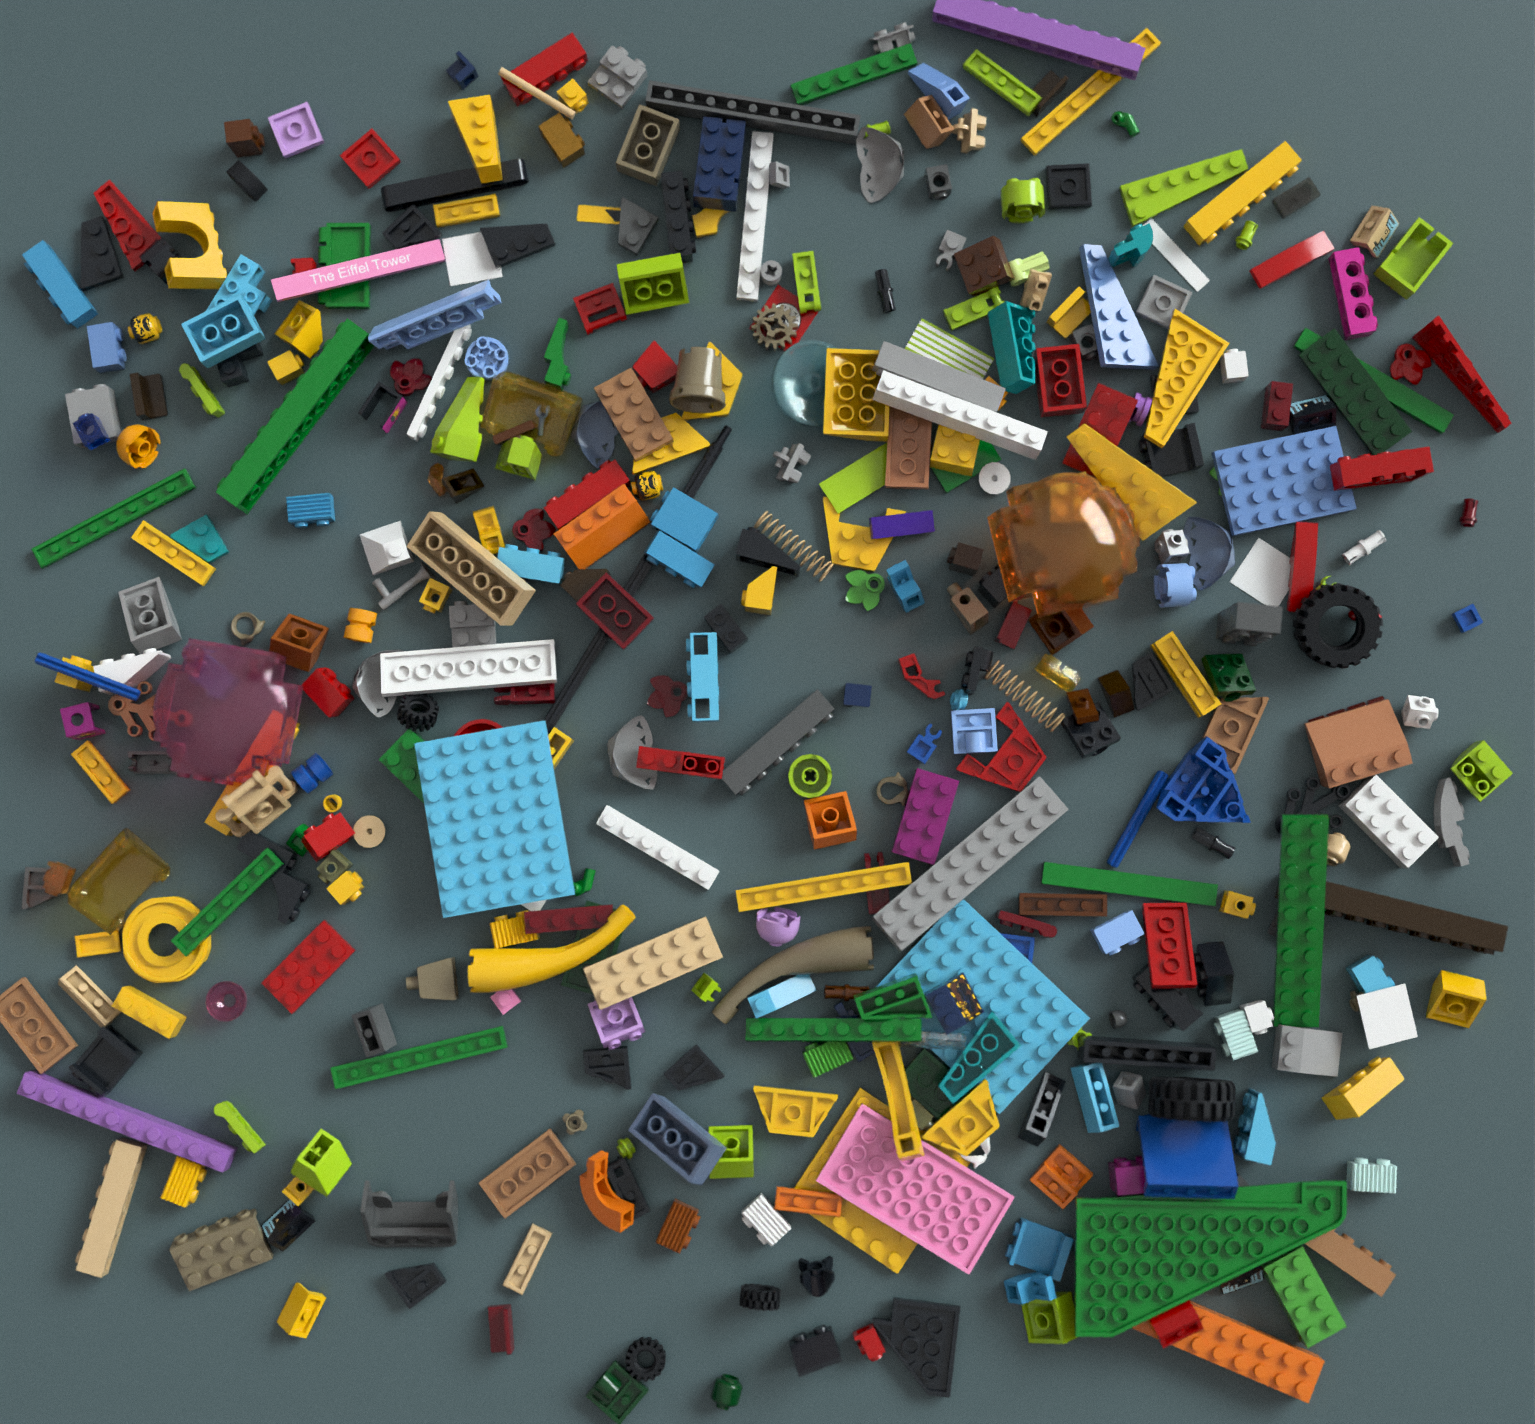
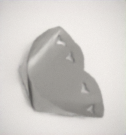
M863 127L856 139L858 158L863 165L860 173L861 191L866 200L873 203L890 193L903 178L904 151L900 142L874 128ZM865 132H867L869 137L863 139V137L865 136ZM863 147L868 150L866 156L864 155ZM867 173H868L869 176L871 177V179H870L868 182H867V179H868ZM868 189L874 191L873 197H871V193L868 191Z
M384 650L366 658L354 675L352 689L377 718L388 714L397 696H390L387 702L381 694L380 653L404 652L403 650Z
M642 715L632 718L608 740L607 749L613 776L644 789L653 790L657 781V771L636 768L639 746L652 748L653 744L651 730ZM638 721H640V725L643 727V729L636 727L638 725ZM644 736H645V739H644V740H645V742H646L645 745L643 744L642 741H640V739H642ZM648 778H650L649 785L645 782Z

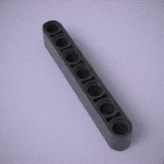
M513 159L501 162L503 178L501 181L481 183L474 167L383 186L381 188L384 210L395 212L408 209L412 204L415 207L523 186L529 182L525 160Z

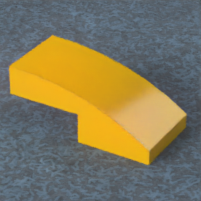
M494 506L473 511L482 546L492 554L498 553L499 547L505 548Z

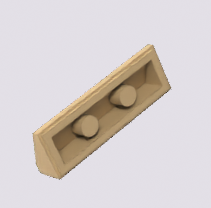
M77 965L59 979L58 985L101 1028L110 1025L122 1013L112 1007L113 1001Z

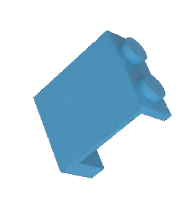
M673 487L671 492L667 491L661 500L663 505L660 510L656 509L650 519L653 521L651 523L652 528L655 530L658 528L697 553L718 519V513Z
M1020 1218L1019 1223L1016 1222L1013 1227V1242L1008 1244L1005 1257H1007L1008 1263L1010 1265L1015 1263L1038 1272H1044L1046 1275L1052 1276L1053 1280L1060 1282L1074 1238L1061 1231Z

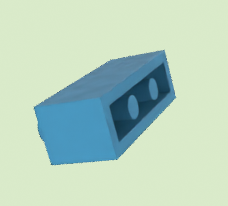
M660 530L656 531L643 553L648 556L646 558L647 561L656 566L658 564L666 567L665 572L673 577L679 575L684 578L683 583L693 589L695 586H703L714 567L713 563Z

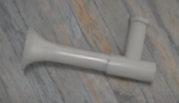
M421 562L419 572L391 593H389L380 578L373 581L372 584L375 585L382 595L383 599L378 604L385 610L421 581L430 578L435 580V577L428 567Z

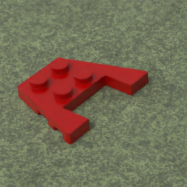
M1006 702L995 718L1012 731L1010 736L986 767L967 753L956 770L1021 792L1047 757L1012 709L1013 707L1009 702Z

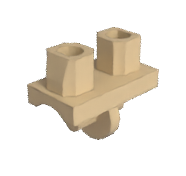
M972 108L970 113L964 114L963 118H958V124L952 125L955 129L952 133L957 134V140L961 141L962 153H968L971 150H981L985 146V138L976 134L977 130L982 131L985 128L986 117L978 115V109Z
M1030 269L1019 305L1030 310L1041 311L1052 274L1050 272Z

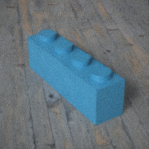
M44 240L22 254L27 261L24 263L25 267L31 274L35 273L39 279L36 282L43 291L47 290L51 296L48 299L55 308L59 307L63 313L60 316L67 325L72 324L78 329L98 315V312L51 246Z

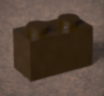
M958 542L955 548H951L947 558V563L950 564L949 570L974 576L978 571L984 549Z

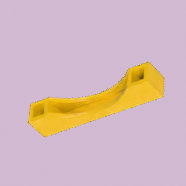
M872 1042L887 1094L898 1159L907 1161L923 1157L925 1155L899 1043Z

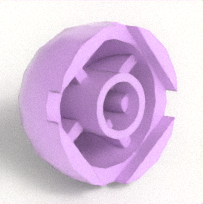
M775 907V912H767L768 908H763L757 912L756 928L759 936L769 942L771 946L776 947L793 940L799 930L800 916L797 917L795 911Z

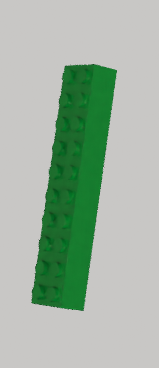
M348 318L345 322H341L338 325L336 334L332 339H328L325 342L321 354L312 359L308 371L300 375L295 388L284 396V402L280 408H276L271 413L270 421L267 425H263L257 432V438L254 442L246 446L242 458L235 461L231 466L229 475L220 480L216 493L248 515L375 347L369 342V334Z

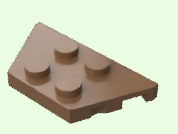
M1240 697L1231 702H1225L1223 698H1220L1221 705L1216 707L1202 739L1207 736L1225 749L1226 759L1233 774L1237 772L1267 705L1268 697Z

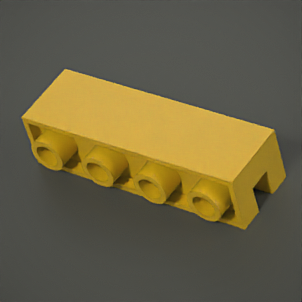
M1173 631L1150 645L1198 718L1221 705V702L1214 695L1213 690Z

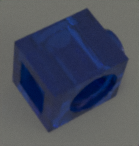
M93 413L83 414L78 417L77 421L73 422L83 445L88 449L93 450L110 441L99 417ZM94 425V431L91 434H87V429Z

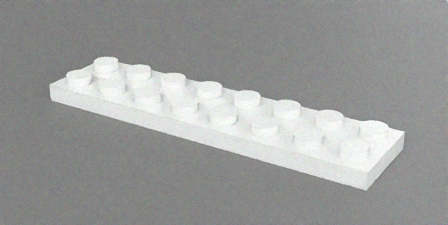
M554 639L380 653L381 694L383 697L557 683Z

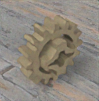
M773 303L770 309L767 305H764L765 311L758 310L757 314L759 317H753L755 324L751 325V330L757 331L753 334V338H759L758 345L760 346L764 343L765 350H768L770 346H773L774 351H777V346L784 350L785 343L792 344L790 337L796 338L797 333L793 331L798 329V324L794 323L796 316L790 317L791 309L784 311L783 304L780 308H776V304ZM783 317L787 320L789 327L783 324ZM777 324L778 328H775L774 331L771 330V327H774V325ZM760 327L766 331V337L762 334Z

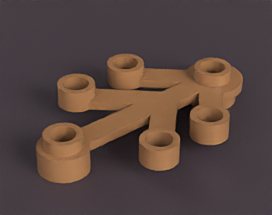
M142 681L136 689L141 691L140 696L143 694L148 695L152 692V685L149 682ZM144 684H147L148 690L146 692L142 691V686ZM169 686L160 687L157 694L140 705L132 703L133 700L117 694L112 696L108 702L110 712L122 717L128 726L127 732L132 737H139L143 729L135 723L130 712L138 713L149 731V738L156 742L163 739L164 733L161 729H158L151 716L172 720L180 727H188L193 722V715L190 711L182 709L172 712L153 708L164 699H170L173 696V689ZM164 689L169 690L168 696L163 695ZM121 701L122 706L117 709L116 702ZM181 714L185 715V720L183 722L179 721V716ZM136 726L138 728V732L136 734H133L132 728ZM155 731L159 732V737L157 739L153 737V733Z

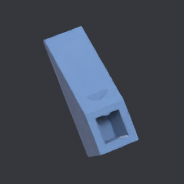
M925 63L907 72L925 96L932 95L948 120L959 115L970 99L955 80Z

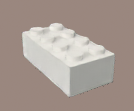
M1377 775L1367 777L1351 793L1350 797L1339 805L1400 868H1409L1439 838Z

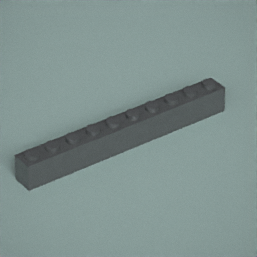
M649 80L646 95V107L661 113L703 119V116L722 118L723 123H726L727 119L746 121V127L856 145L861 116Z

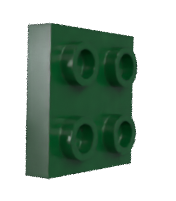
M1243 654L1204 655L1201 659L1214 695L1222 696L1223 701L1231 702L1239 699L1242 695H1253L1256 691Z
M614 1360L586 1393V1397L615 1423L621 1424L649 1389L642 1382L636 1380L635 1376L632 1377L630 1372L618 1361Z

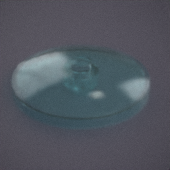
M820 340L801 341L786 349L777 359L771 378L773 396L781 411L792 421L807 427H821L824 424L827 348H836Z

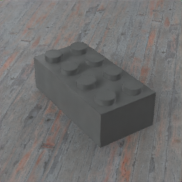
M1237 602L1218 613L1216 639H1222V643L1235 644V642L1242 641L1246 646H1257V644H1262V642L1268 639H1273L1281 631L1283 607Z

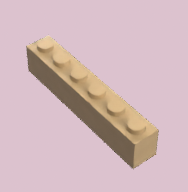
M124 1137L112 1143L109 1150L111 1158L109 1163L105 1165L102 1173L104 1180L96 1192L98 1200L96 1206L91 1209L89 1214L91 1222L82 1237L84 1245L76 1256L75 1262L78 1263L76 1271L100 1278L109 1273L146 1153L147 1144Z

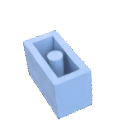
M1127 910L1090 930L1103 954L1109 953L1110 956L1121 951L1120 946L1126 943L1130 946L1141 940L1140 936L1145 934L1132 910Z

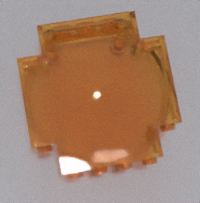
M1085 471L1080 473L1054 474L1037 482L1013 486L1006 491L1010 506L1000 508L987 517L1009 602L1033 597L1038 618L1112 602L1119 598L1118 587L1122 584L1123 577L1137 572L1135 554L1136 548L1140 546V535L1135 529L1133 511L1130 509L1129 504H1125L1120 498L1116 488L1100 486L1098 480L1088 476Z

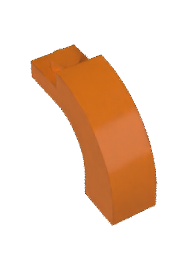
M601 1150L588 1158L586 1164L587 1171L580 1175L581 1192L592 1214L606 1227L621 1233L633 1224L634 1204L621 1199L611 1189L607 1177L608 1153Z

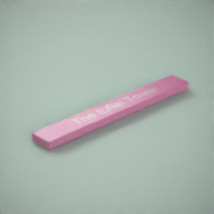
M438 239L271 279L277 302L442 263L445 262V257L440 240Z

